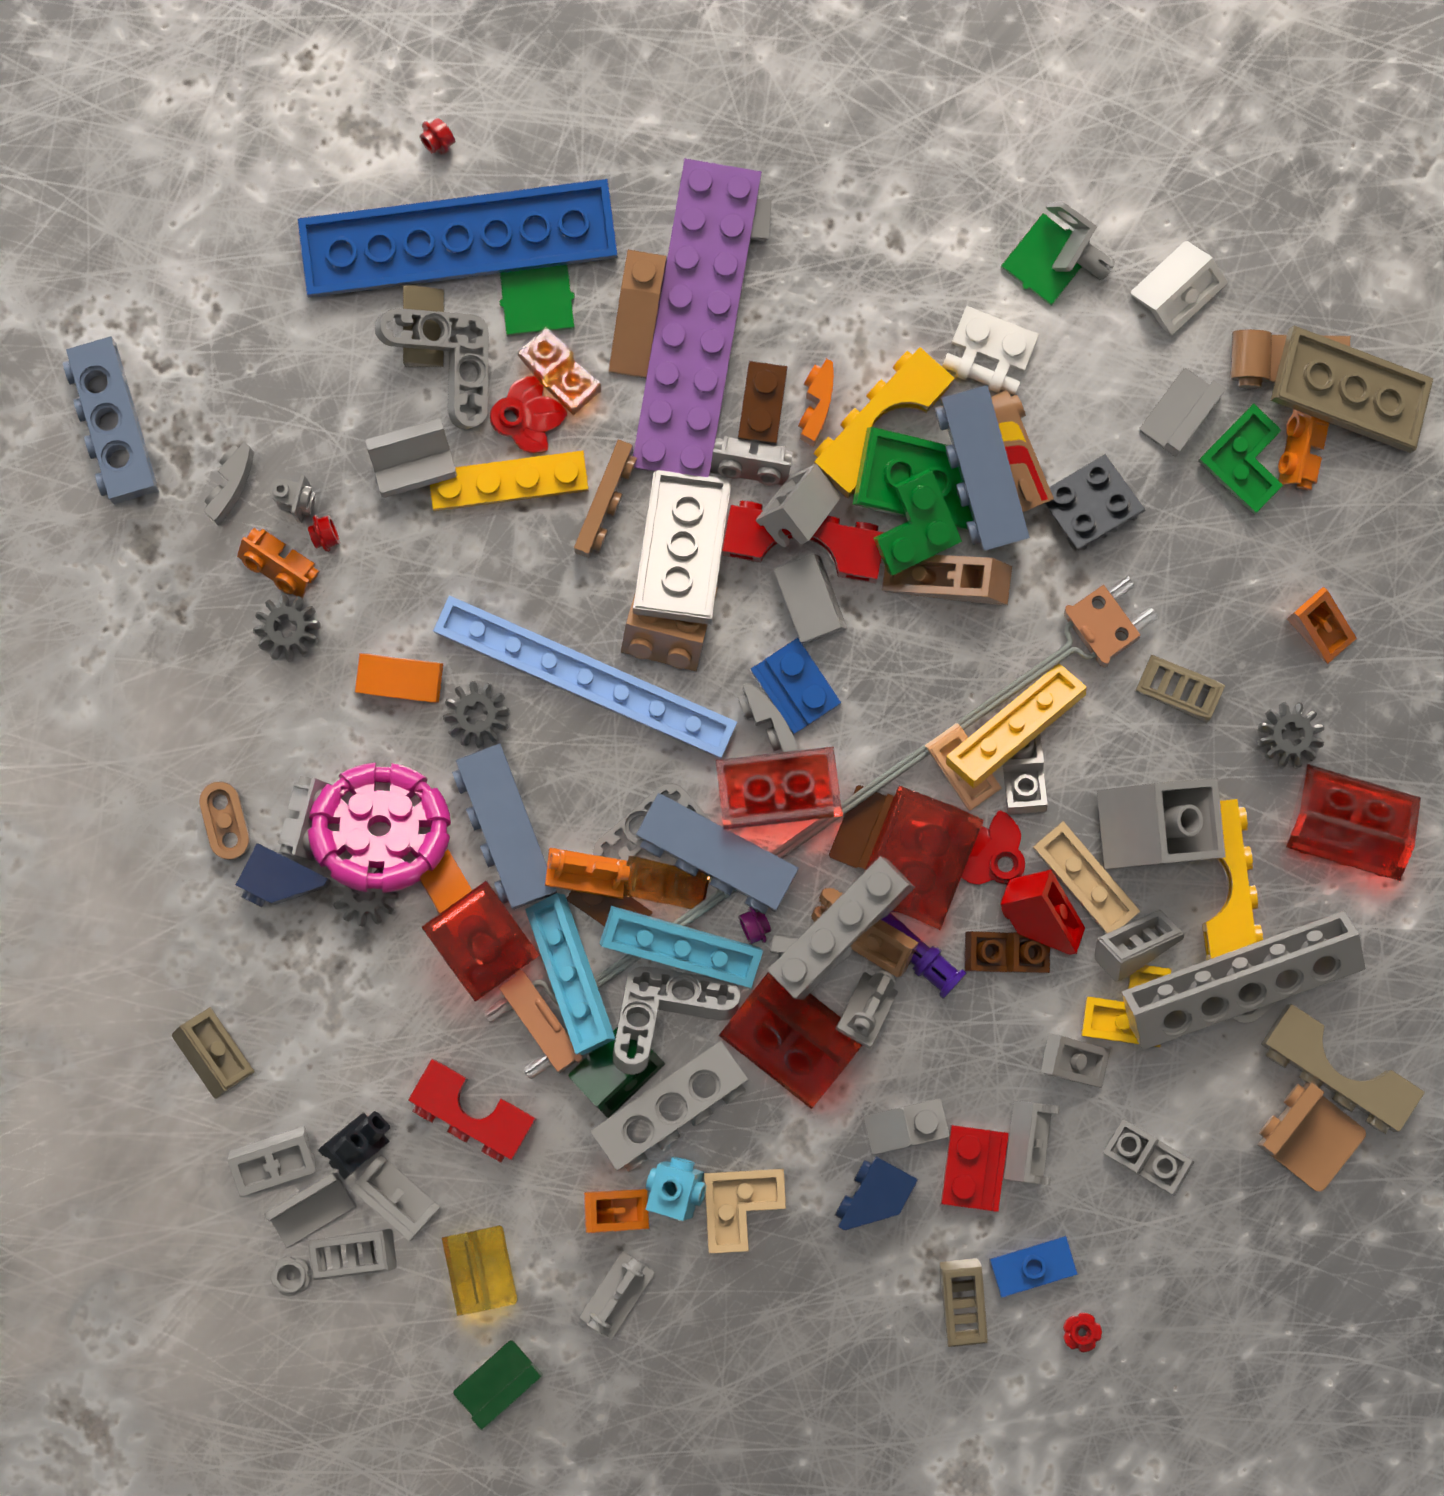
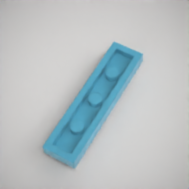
M556 893L526 908L532 931L575 1054L585 1055L615 1040L616 1038L565 894Z
M614 906L610 908L600 940V945L608 949L752 988L763 953L760 947Z

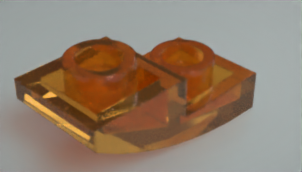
M547 328L518 351V356L533 375L573 416L601 392V384L574 360L573 351Z
M628 856L627 866H630L628 881L624 883L623 895L689 910L706 899L710 879L706 874L698 871L694 877L674 865L636 856Z

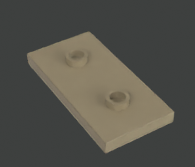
M1294 325L1288 329L1270 401L1411 453L1417 449L1433 378Z

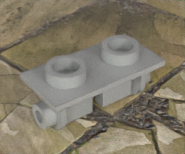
M724 436V439L716 438L710 473L720 474L725 478L755 480L770 486L783 485L789 478L793 452L786 451L785 446L759 442L756 455L749 453L751 441L728 436Z
M301 474L299 482L280 478L271 483L269 493L277 506L284 511L291 512L296 521L302 524L304 514L311 515L316 498V493L312 492V486L306 476Z
M300 776L298 783L294 782L288 809L300 812L298 820L285 817L278 843L281 844L280 852L293 856L296 855L311 861L314 860L308 840V829L312 828V821L309 819V815L314 801L320 795L325 785L329 783L305 776Z
M883 968L876 971L873 976L864 972L836 1030L870 1049L898 993L897 990L893 989L896 984L895 976Z
M622 1251L579 1318L588 1323L594 1330L613 1339L656 1272Z

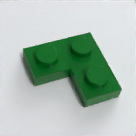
M1253 403L1208 449L1198 462L1255 515L1283 486L1256 459L1282 430Z
M930 469L893 485L908 521L873 538L887 572L892 576L962 542L934 473Z

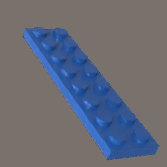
M608 179L297 218L308 298L618 258Z

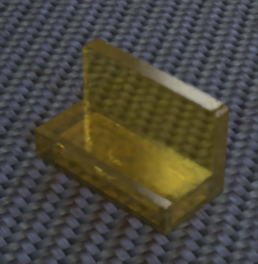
M501 1225L441 1237L457 1316L517 1303L505 1235Z

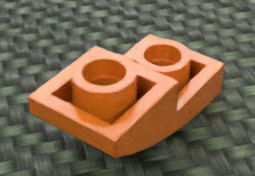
M827 358L822 367L816 364L813 366L804 382V385L809 388L806 399L817 404L816 409L811 406L807 408L798 427L803 429L800 440L812 447L815 446L822 432L832 397L834 368L833 362Z
M359 653L355 692L437 703L440 698L443 663Z
M447 849L434 870H427L420 876V882L435 905L439 916L454 941L457 942L490 922L459 866Z

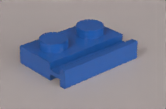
M798 637L750 669L770 701L786 721L793 735L841 704V701Z

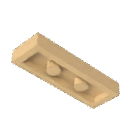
M1064 821L1032 847L1106 934L1123 927L1140 912L1137 906Z

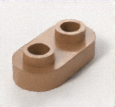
M213 782L203 789L199 798V805L210 847L219 857L226 860H235L242 857L250 846V834L240 796L237 790L230 784ZM219 795L226 796L228 800L227 806L222 810H218L214 806V800ZM229 833L236 834L238 838L237 844L232 848H228L224 844V838Z

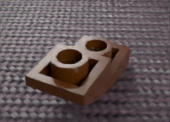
M967 931L965 932V971L1050 973V947L1022 936L1017 932Z

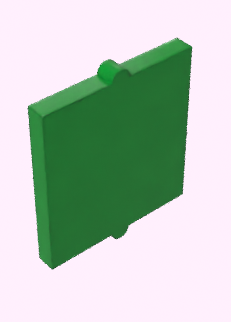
M1042 213L1003 262L1001 268L1021 282L1023 290L1030 289L1052 306L1082 266L1076 262L1071 271L1059 272L1052 268L1072 234V230L1063 229Z
M568 265L500 273L503 299L499 301V305L501 308H504L507 336L575 328L572 301L575 299V294L570 291Z

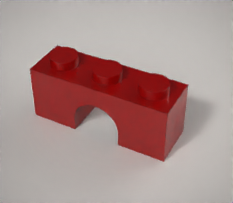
M431 1059L408 1101L415 1104L412 1112L433 1123L436 1117L450 1124L447 1132L466 1143L470 1137L483 1143L484 1146L481 1152L502 1163L504 1157L513 1160L537 1118L504 1099H500L494 1111L485 1118L475 1119L468 1116L460 1104V1094L468 1078L437 1060Z

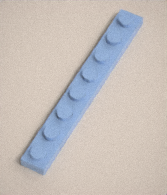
M450 595L433 630L434 633L720 759H722L737 725V721Z

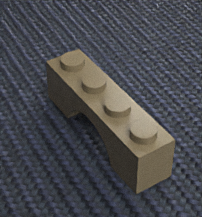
M1293 1004L1286 1005L1261 1043L1262 1046L1268 1049L1265 1056L1283 1068H1286L1288 1063L1302 1071L1299 1076L1305 1083L1312 1082L1319 1088L1323 1085L1335 1093L1332 1100L1346 1110L1353 1112L1355 1107L1368 1115L1365 1122L1381 1133L1386 1134L1388 1130L1400 1132L1425 1092L1393 1070H1386L1375 1078L1366 1081H1356L1341 1075L1331 1066L1324 1052L1323 1033L1325 1025Z

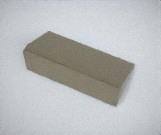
M403 285V309L444 312V289ZM426 320L422 328L423 334L427 339L437 341L441 335L440 326L433 320ZM413 324L403 326V331H412ZM403 347V364L405 367H444V351Z
M211 1007L183 1023L172 1033L174 1041L215 1099L255 1072Z

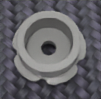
M283 1257L276 1262V1268L271 1271V1283L279 1289V1293L282 1295L294 1296L296 1292H302L307 1288L310 1281L309 1276H307L309 1268L299 1258L294 1260L291 1257ZM289 1272L294 1274L293 1280L287 1279Z

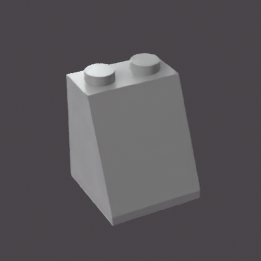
M1218 778L1160 782L1097 790L1104 869L1225 858Z

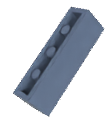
M988 385L939 398L941 406L935 408V413L940 430L947 429L951 440V445L945 446L951 469L957 467L959 469L962 483L956 484V489L961 506L969 505L973 521L966 522L972 545L979 544L980 549L985 551L1030 538Z
M499 743L457 759L456 763L459 769L453 771L452 774L460 794L464 792L469 794L473 806L466 808L474 831L480 828L483 831L487 843L480 845L488 868L494 865L497 868L501 880L494 882L501 903L509 902L511 908L515 910L556 894L555 887L545 886L547 864L501 744Z
M660 793L657 794L636 833V837L642 840L640 848L659 858L665 852L678 859L674 865L694 877L698 871L712 878L709 885L727 895H731L733 890L747 897L745 904L763 914H766L768 909L774 912L778 910L799 870L793 864Z

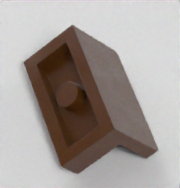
M861 785L856 786L855 791H854L853 794H855L856 792H858V791H859L860 789H862L864 786H861ZM876 792L846 813L829 852V857L865 872L879 858L902 799L891 794L886 796Z

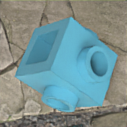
M672 1157L671 1162L658 1163L657 1168L651 1169L647 1179L646 1191H650L646 1210L681 1221L693 1218L695 1207L702 1204L706 1193L707 1185L702 1182L705 1172L693 1169L695 1165L693 1161L679 1157Z

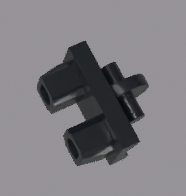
M376 1111L372 1112L369 1116L363 1112L323 1144L318 1152L330 1159V1166L333 1169H338L339 1175L345 1180L390 1142L385 1136L391 1129L390 1125Z

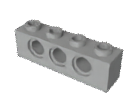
M719 1041L590 1132L615 1169L619 1170L624 1166L629 1173L648 1159L644 1154L646 1150L655 1144H658L662 1150L680 1137L677 1129L690 1121L695 1127L714 1114L709 1107L721 1098L728 1104L744 1093L746 1090L742 1084L748 1078L724 1043ZM702 1074L710 1075L716 1082L715 1092L707 1098L697 1096L692 1087L695 1078ZM668 1097H676L683 1104L682 1115L673 1121L665 1119L660 1113V1105ZM634 1120H644L650 1126V1136L643 1143H635L628 1137V1126Z

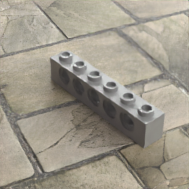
M1342 911L1121 992L1129 1026L1142 1050L1363 971L1366 967L1359 933L1346 912Z

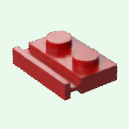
M951 1125L941 1204L999 1212L1009 1133Z

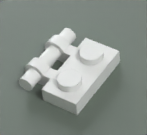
M966 305L951 343L965 349L964 355L960 358L947 353L942 367L956 372L955 377L965 381L968 377L989 385V390L998 394L1000 390H1007L1009 394L1015 395L1020 381L1006 376L1007 371L1011 367L1024 373L1039 334ZM976 354L998 362L996 370L993 371L973 363Z

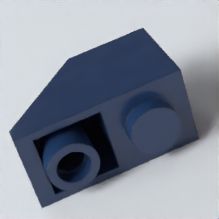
M877 1156L873 1158L871 1163L864 1160L854 1178V1181L859 1183L852 1198L845 1195L834 1215L840 1218L837 1226L846 1231L899 1215L918 1179Z

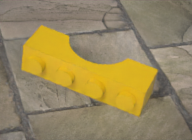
M921 347L913 355L906 351L892 367L896 371L894 376L887 383L882 379L878 381L866 395L870 402L861 411L854 408L840 423L844 430L836 439L833 440L827 437L813 453L817 457L814 464L819 466L833 486L847 499L855 492L867 428L873 427L882 416L897 409H915L927 413L954 383L955 378Z
M1238 799L1220 801L1225 858L1216 859L1225 870L1228 880V893L1221 910L1212 919L1202 924L1206 960L1263 940L1261 925H1254L1252 909H1258V895L1256 886H1249L1247 870H1253V858L1250 846L1244 847L1242 831L1248 830L1245 807L1239 808Z

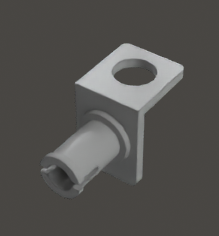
M1049 202L1046 209L1074 228L1052 268L1057 272L1071 271L1077 262L1099 280L1106 278L1111 272L1106 266L1108 265L1110 268H1113L1115 259L1107 256L1090 244V238L1098 226L1064 202Z

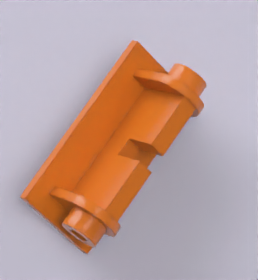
M1293 409L1292 416L1289 418L1286 427L1288 437L1285 451L1278 464L1280 473L1278 480L1283 485L1297 484L1296 488L1311 491L1313 484H1317L1322 457L1311 454L1310 450L1311 447L1324 450L1330 425L1329 422Z
M253 528L247 538H242L237 557L242 560L249 570L256 573L260 572L274 581L275 585L282 592L303 598L308 582L312 584L320 572L314 568L315 563L294 549L289 552L285 559L279 555L284 550L286 544L264 529L259 531Z
M549 848L545 886L622 899L624 883L629 879L630 866H626V860Z

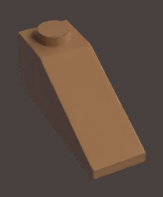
M629 249L627 251L609 364L610 373L647 378L667 256Z
M934 555L893 576L887 572L885 567L882 591L962 602L1008 605L1012 566L994 558Z

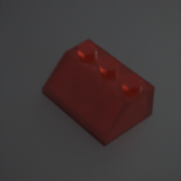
M834 746L715 760L723 830L843 816Z
M1307 764L1291 817L1286 848L1327 859L1343 866H1350L1374 873L1380 877L1400 881L1415 847L1421 797Z
M898 785L865 869L866 871L881 856L888 859L915 887L891 912L914 923L941 930L984 820L956 806Z
M769 971L718 1035L811 1109L862 1047V1044L836 1030L841 1019L839 1015L811 993L804 1000L795 999Z

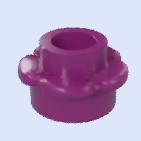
M749 907L748 912L738 916L742 930L750 944L762 941L764 944L767 941L765 934L771 932L769 921L765 914L759 911L756 912L755 909Z

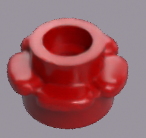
M435 118L430 123L427 121L422 123L423 133L420 134V140L425 148L432 154L436 152L442 155L448 153V148L455 143V138L449 127L439 118Z
M317 515L313 516L314 523L308 526L312 543L316 549L322 547L324 551L329 552L331 551L330 547L340 544L334 522L330 515L318 518Z
M1079 1313L1076 1317L1070 1316L1063 1325V1330L1065 1331L1063 1336L1064 1342L1073 1350L1079 1349L1080 1352H1089L1096 1347L1095 1343L1100 1341L1102 1337L1100 1324L1096 1323L1094 1316L1089 1313ZM1080 1329L1086 1330L1085 1336L1079 1335Z

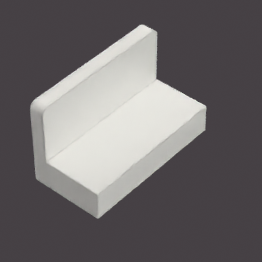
M1185 241L1131 291L1134 299L1152 311L1163 330L1173 335L1228 284V281L1213 257L1190 242Z

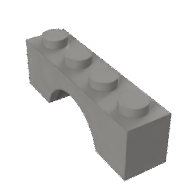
M880 856L768 971L795 999L804 1000L831 973L834 965L846 950L871 926L886 917L915 887L888 859Z

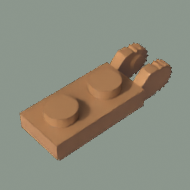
M830 887L823 889L819 896L821 906H817L813 910L812 920L815 922L843 893ZM879 920L850 947H852L853 951L900 978L906 972L919 942L885 921Z

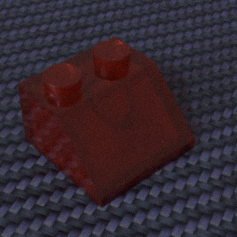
M487 881L480 884L422 926L426 935L475 1002L540 956Z

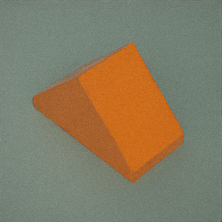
M1324 587L1287 618L1290 624L1327 664L1357 639L1329 591Z
M646 1189L584 1192L586 1233L649 1229V1212L646 1210L648 1191Z

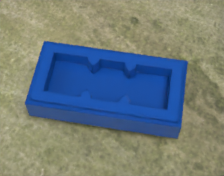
M1066 1236L989 1259L1001 1298L1078 1275Z

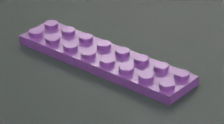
M684 158L633 456L637 458L634 466L635 469L652 472L659 470L709 478L762 171Z

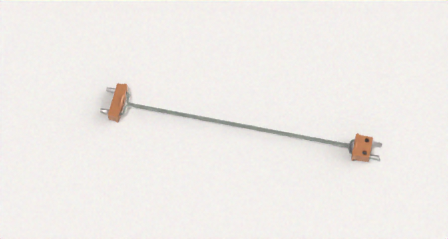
M1126 576L1109 589L1103 584L1074 606H1066L1064 617L1068 621L1065 626L1067 643L954 724L958 723L965 730L1073 653H1078L1087 660L1095 658L1100 666L1106 668L1112 658L1139 640L1141 636L1139 632L1158 619L1157 613H1154L1135 627L1136 624L1155 610L1148 608L1130 621L1116 600L1135 587L1134 582L1132 581L1127 584L1131 581V578ZM1095 600L1101 601L1104 607L1096 609L1093 607L1092 602ZM1071 627L1091 654L1085 653L1081 648L1072 647L1073 636L1070 632ZM1123 632L1127 639L1120 641L1116 638L1115 634ZM926 744L771 853L783 859L930 755L925 747ZM718 890L672 923L686 927L730 895ZM627 954L597 975L594 979L598 989L640 960L641 957ZM516 970V976L499 987L505 997L487 1009L484 1015L485 1017L490 1016L487 1020L493 1023L508 1011L514 1009L545 1053L526 1066L524 1073H529L549 1059L528 1074L527 1077L532 1080L552 1065L560 1074L575 1062L580 1063L584 1056L575 1054L568 1033L536 989L538 986L543 987L551 1000L558 1004L550 986L542 980L531 982L524 971Z

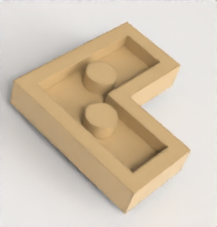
M784 1169L704 1173L707 1185L705 1197L709 1253L749 1251L746 1211L786 1209Z

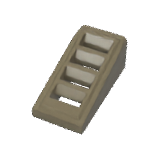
M1151 655L1135 691L1207 723L1214 713L1225 684ZM1158 668L1165 670V673L1156 690L1150 686ZM1174 674L1180 677L1172 696L1165 692ZM1190 681L1194 683V687L1187 702L1180 700V697L1187 682ZM1203 687L1208 689L1209 692L1202 708L1195 706V703Z
M979 1259L940 1262L948 1347L988 1343L983 1273ZM972 1276V1280L951 1281V1278ZM974 1290V1296L953 1298L952 1295L953 1292ZM975 1307L976 1310L974 1313L954 1315V1309ZM977 1323V1329L955 1331V1325Z

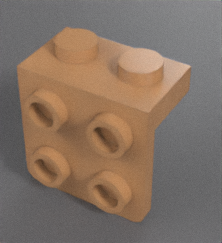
M634 594L625 625L621 653L697 672L708 624L633 614Z
M1309 1082L1305 1083L1303 1087L1297 1084L1283 1101L1287 1107L1278 1118L1273 1115L1265 1123L1259 1132L1263 1138L1257 1145L1315 1191H1323L1364 1140L1366 1131L1361 1125L1323 1096L1324 1091L1314 1083Z

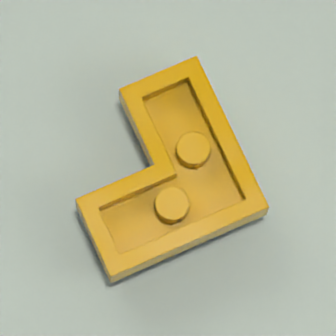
M1145 965L1129 976L1127 989L1171 974V969ZM1086 997L1081 1036L1140 1045L1129 1026L1124 1002Z

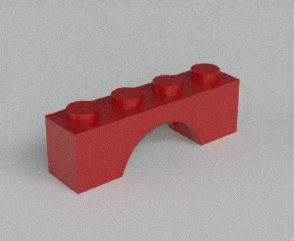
M741 500L739 506H730L722 556L761 563L765 555L778 544L763 525L760 526L756 521L763 511L762 504ZM828 515L809 541L815 542L828 552L835 564L838 577L876 584L881 555L873 538L885 532H879L878 525L867 522H856L855 527L839 524V518ZM782 529L789 540L795 539L789 530Z

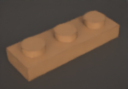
M617 440L575 543L574 551L576 554L590 558L593 550L600 552L608 530L602 528L607 514L615 515L623 495L617 492L622 478L630 479L637 458L632 456V444Z

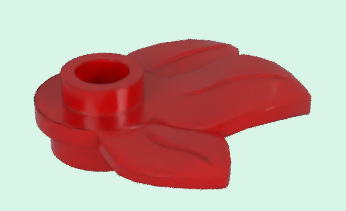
M528 376L514 382L509 388L507 397L498 400L490 411V422L495 431L503 436L512 437L521 450L529 453L546 452L548 450V440L545 432L558 427L567 416V411L562 404L553 398L543 396L544 382L543 378L538 376ZM504 411H513L516 415V421H508L504 416Z
M999 810L993 817L989 829L978 825H963L958 828V842L962 852L967 856L955 869L962 879L976 885H981L991 880L1000 884H1008L1009 879L1023 875L1025 859L1018 849L1021 842V831L1013 818L1007 813ZM1003 857L1009 858L1013 863L1011 871H1001L998 867L999 859Z

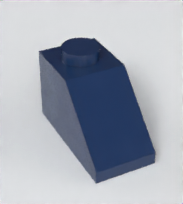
M257 843L236 886L244 889L241 895L242 898L263 907L265 901L276 905L328 888L331 880Z

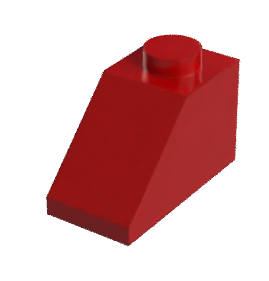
M1052 870L1009 879L1000 905L1003 915L1010 920L1016 932L1068 955L1077 954L1085 926Z

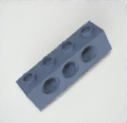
M110 336L66 349L69 361L63 362V367L69 385L76 383L80 398L73 400L79 421H86L90 435L85 436L84 440L90 458H97L101 472L96 473L95 478L101 496L108 495L109 500L113 504L158 492L159 488L117 343ZM94 377H107L108 384L104 391L100 393L89 392V383ZM106 413L118 414V424L116 427L109 431L101 430L99 426L101 417ZM117 450H126L129 452L127 464L121 468L111 467L110 458L112 454Z

